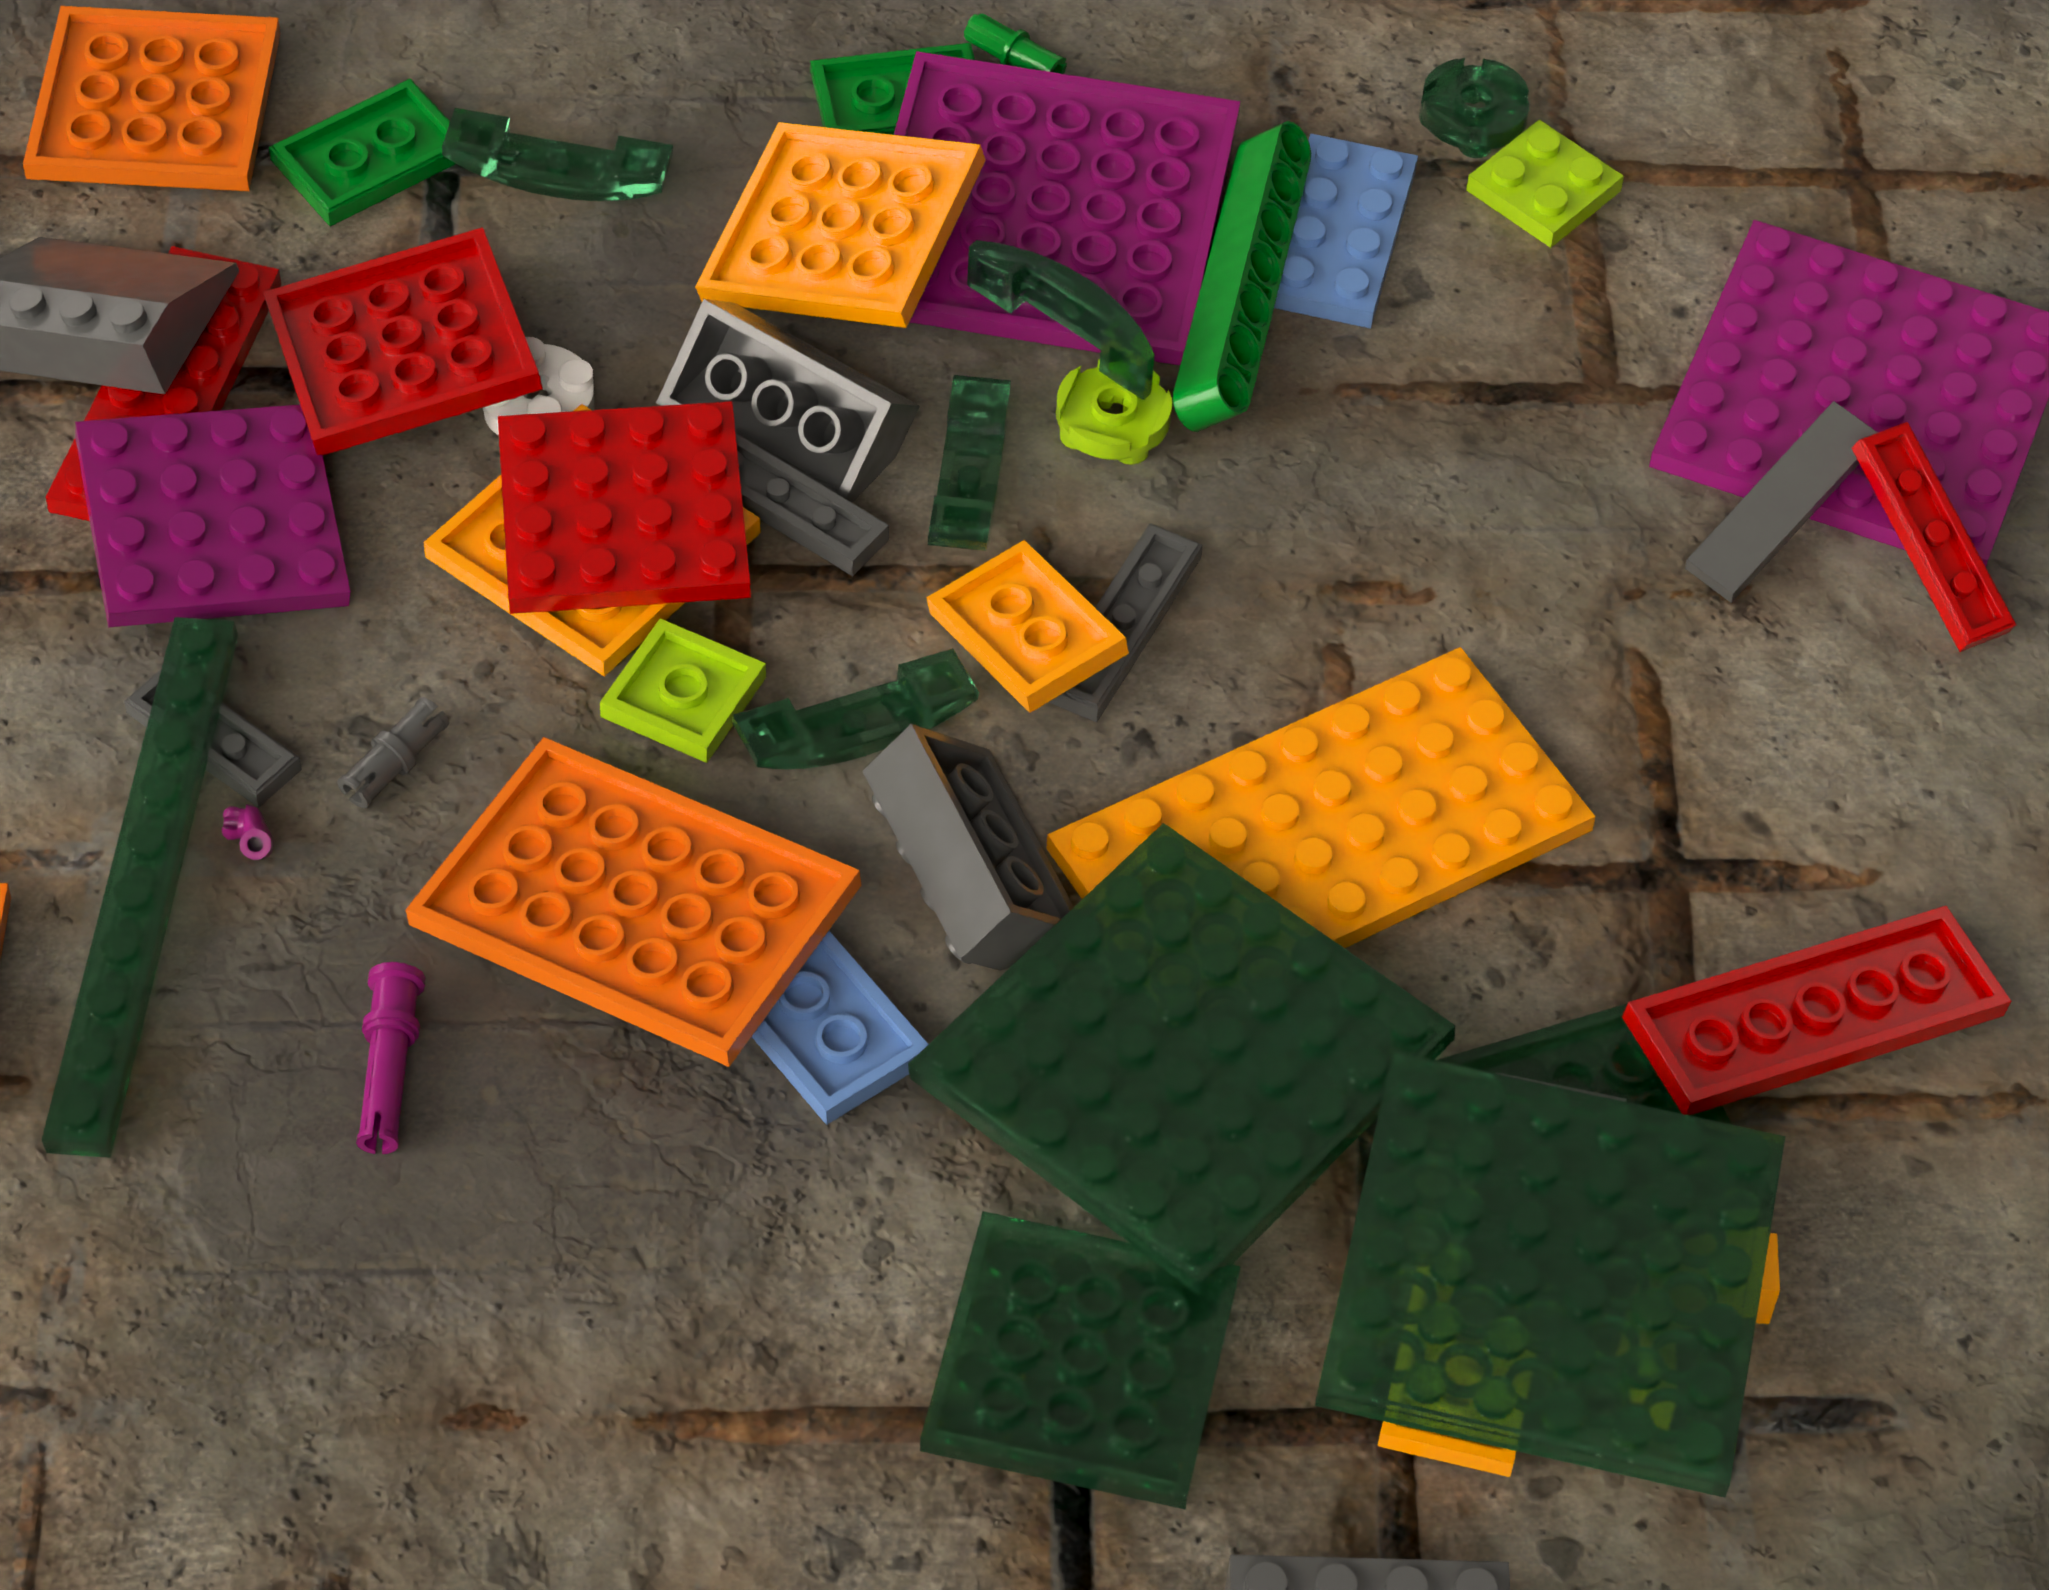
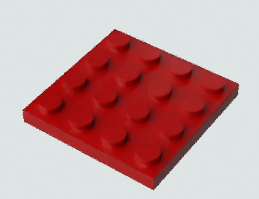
M483 227L263 292L317 456L345 450L356 445L543 390L538 369Z
M733 401L498 416L510 614L751 598Z

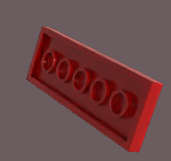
M171 246L168 254L234 262L238 266L239 273L166 394L102 385L84 421L221 411L269 312L263 292L281 287L279 269ZM74 439L46 495V502L50 513L90 521L76 439Z
M1942 906L1630 1001L1625 1008L1622 1018L1682 1115L1687 1117L2003 1017L2012 1001L1947 906Z

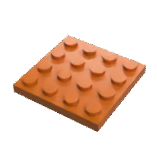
M60 6L23 161L26 179L249 191L281 34L279 18Z

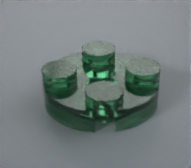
M1465 58L1447 61L1432 70L1425 79L1419 113L1420 123L1441 141L1459 148L1463 155L1475 159L1486 157L1491 152V149L1506 146L1523 133L1527 125L1530 108L1528 101L1529 90L1524 79L1516 71L1503 63L1489 59H1483L1482 66H1464ZM1465 102L1471 104L1483 102L1485 107L1475 108L1468 106Z

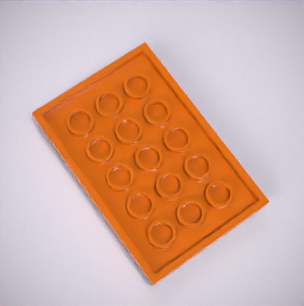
M543 737L405 911L409 925L730 1067L862 885L860 870Z

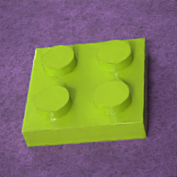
M1539 119L1469 174L1466 191L1552 248L1621 192L1624 175Z
M660 618L600 701V716L708 763L766 679V663Z

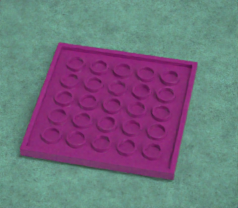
M916 51L894 135L981 144L986 161L910 319V323L1181 365L1210 255L1237 129L1241 101Z
M1753 220L1654 446L1649 467L1744 498L1833 401L1878 433L1908 422L1985 567H1987L2049 400V312ZM1860 464L1809 518L1905 550Z

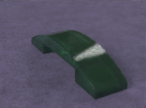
M454 108L442 145V155L473 173L527 192L571 200L618 201L662 193L673 155V145L618 136L615 150L510 133L509 117Z
M976 240L969 246L967 286L1010 314L1025 301L1100 349L1099 372L1142 400H1145L1151 394L1155 356L1141 328L1130 314L1102 288L1069 267L1028 250Z
M963 375L953 376L944 452L928 533V545L980 551H987L1002 466L1011 380Z
M952 648L899 664L895 681L800 710H795L789 698L733 714L732 724L757 767L781 770L807 769L846 762L883 750L910 724L930 730L978 700L979 690Z

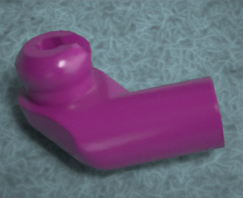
M246 804V808L227 807L223 812L222 835L227 840L240 839V850L249 859L264 860L269 857L273 851L274 840L262 812L249 804Z

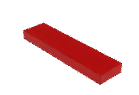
M1905 422L1858 440L1851 449L1959 652L2009 633L2016 626V623L1909 423Z

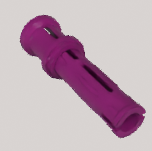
M384 962L371 968L368 975L367 984L370 990L373 991L371 1012L365 1015L363 1019L362 1032L367 1042L370 1043L360 1129L356 1144L363 1151L376 1154L378 1131L379 1138L383 1139L382 1154H389L398 1149V1131L408 1047L412 1046L418 1039L420 1033V1023L415 1017L417 996L424 992L426 977L417 967L406 963Z

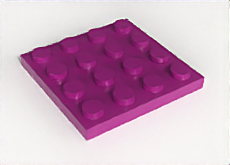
M301 405L75 422V439L108 628L349 606L351 591L323 455L317 456Z

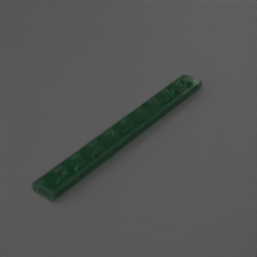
M174 618L42 1136V1143L46 1153L111 1158L206 770L208 753L212 745L219 710L238 639V632L234 621Z

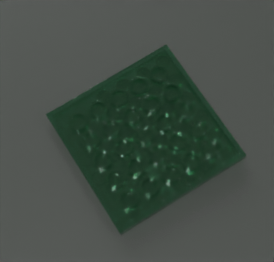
M1163 823L908 1063V1071L911 1080L1186 1286L1202 1296L1455 1040V1025Z
M1393 1052L1315 1406L1725 1498L1731 1481L1785 1136Z

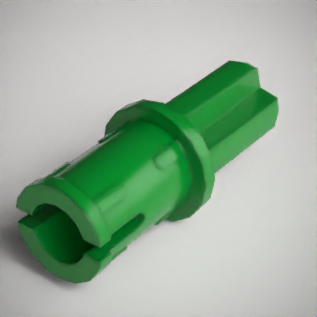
M974 14L968 20L964 30L966 41L998 58L1000 64L1061 74L1065 73L1067 63H1065L1066 58L1032 41L1029 32L1022 29L1015 32L985 14Z

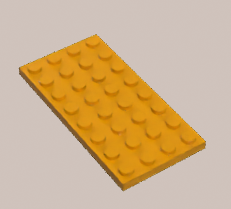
M1459 647L1047 834L1046 849L1172 1027L1176 1029L1593 831L1596 816L1464 650Z

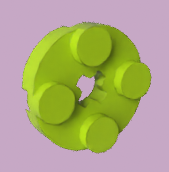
M1116 357L1098 359L1096 368L1087 369L1082 373L1081 366L1066 375L1057 393L1056 419L1060 428L1059 436L1061 442L1070 449L1080 450L1093 457L1119 460L1129 465L1139 464L1148 457L1149 450L1158 446L1163 441L1169 431L1172 414V397L1168 390L1166 393L1165 389L1159 385L1160 376L1153 369L1134 360ZM1113 403L1123 405V413L1111 414L1103 411L1101 408L1109 409Z

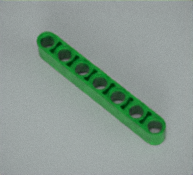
M1286 121L1241 142L1236 152L1173 391L1175 412L1181 423L1190 431L1199 432L1247 411L1251 402L1311 162V148L1307 136L1296 123Z

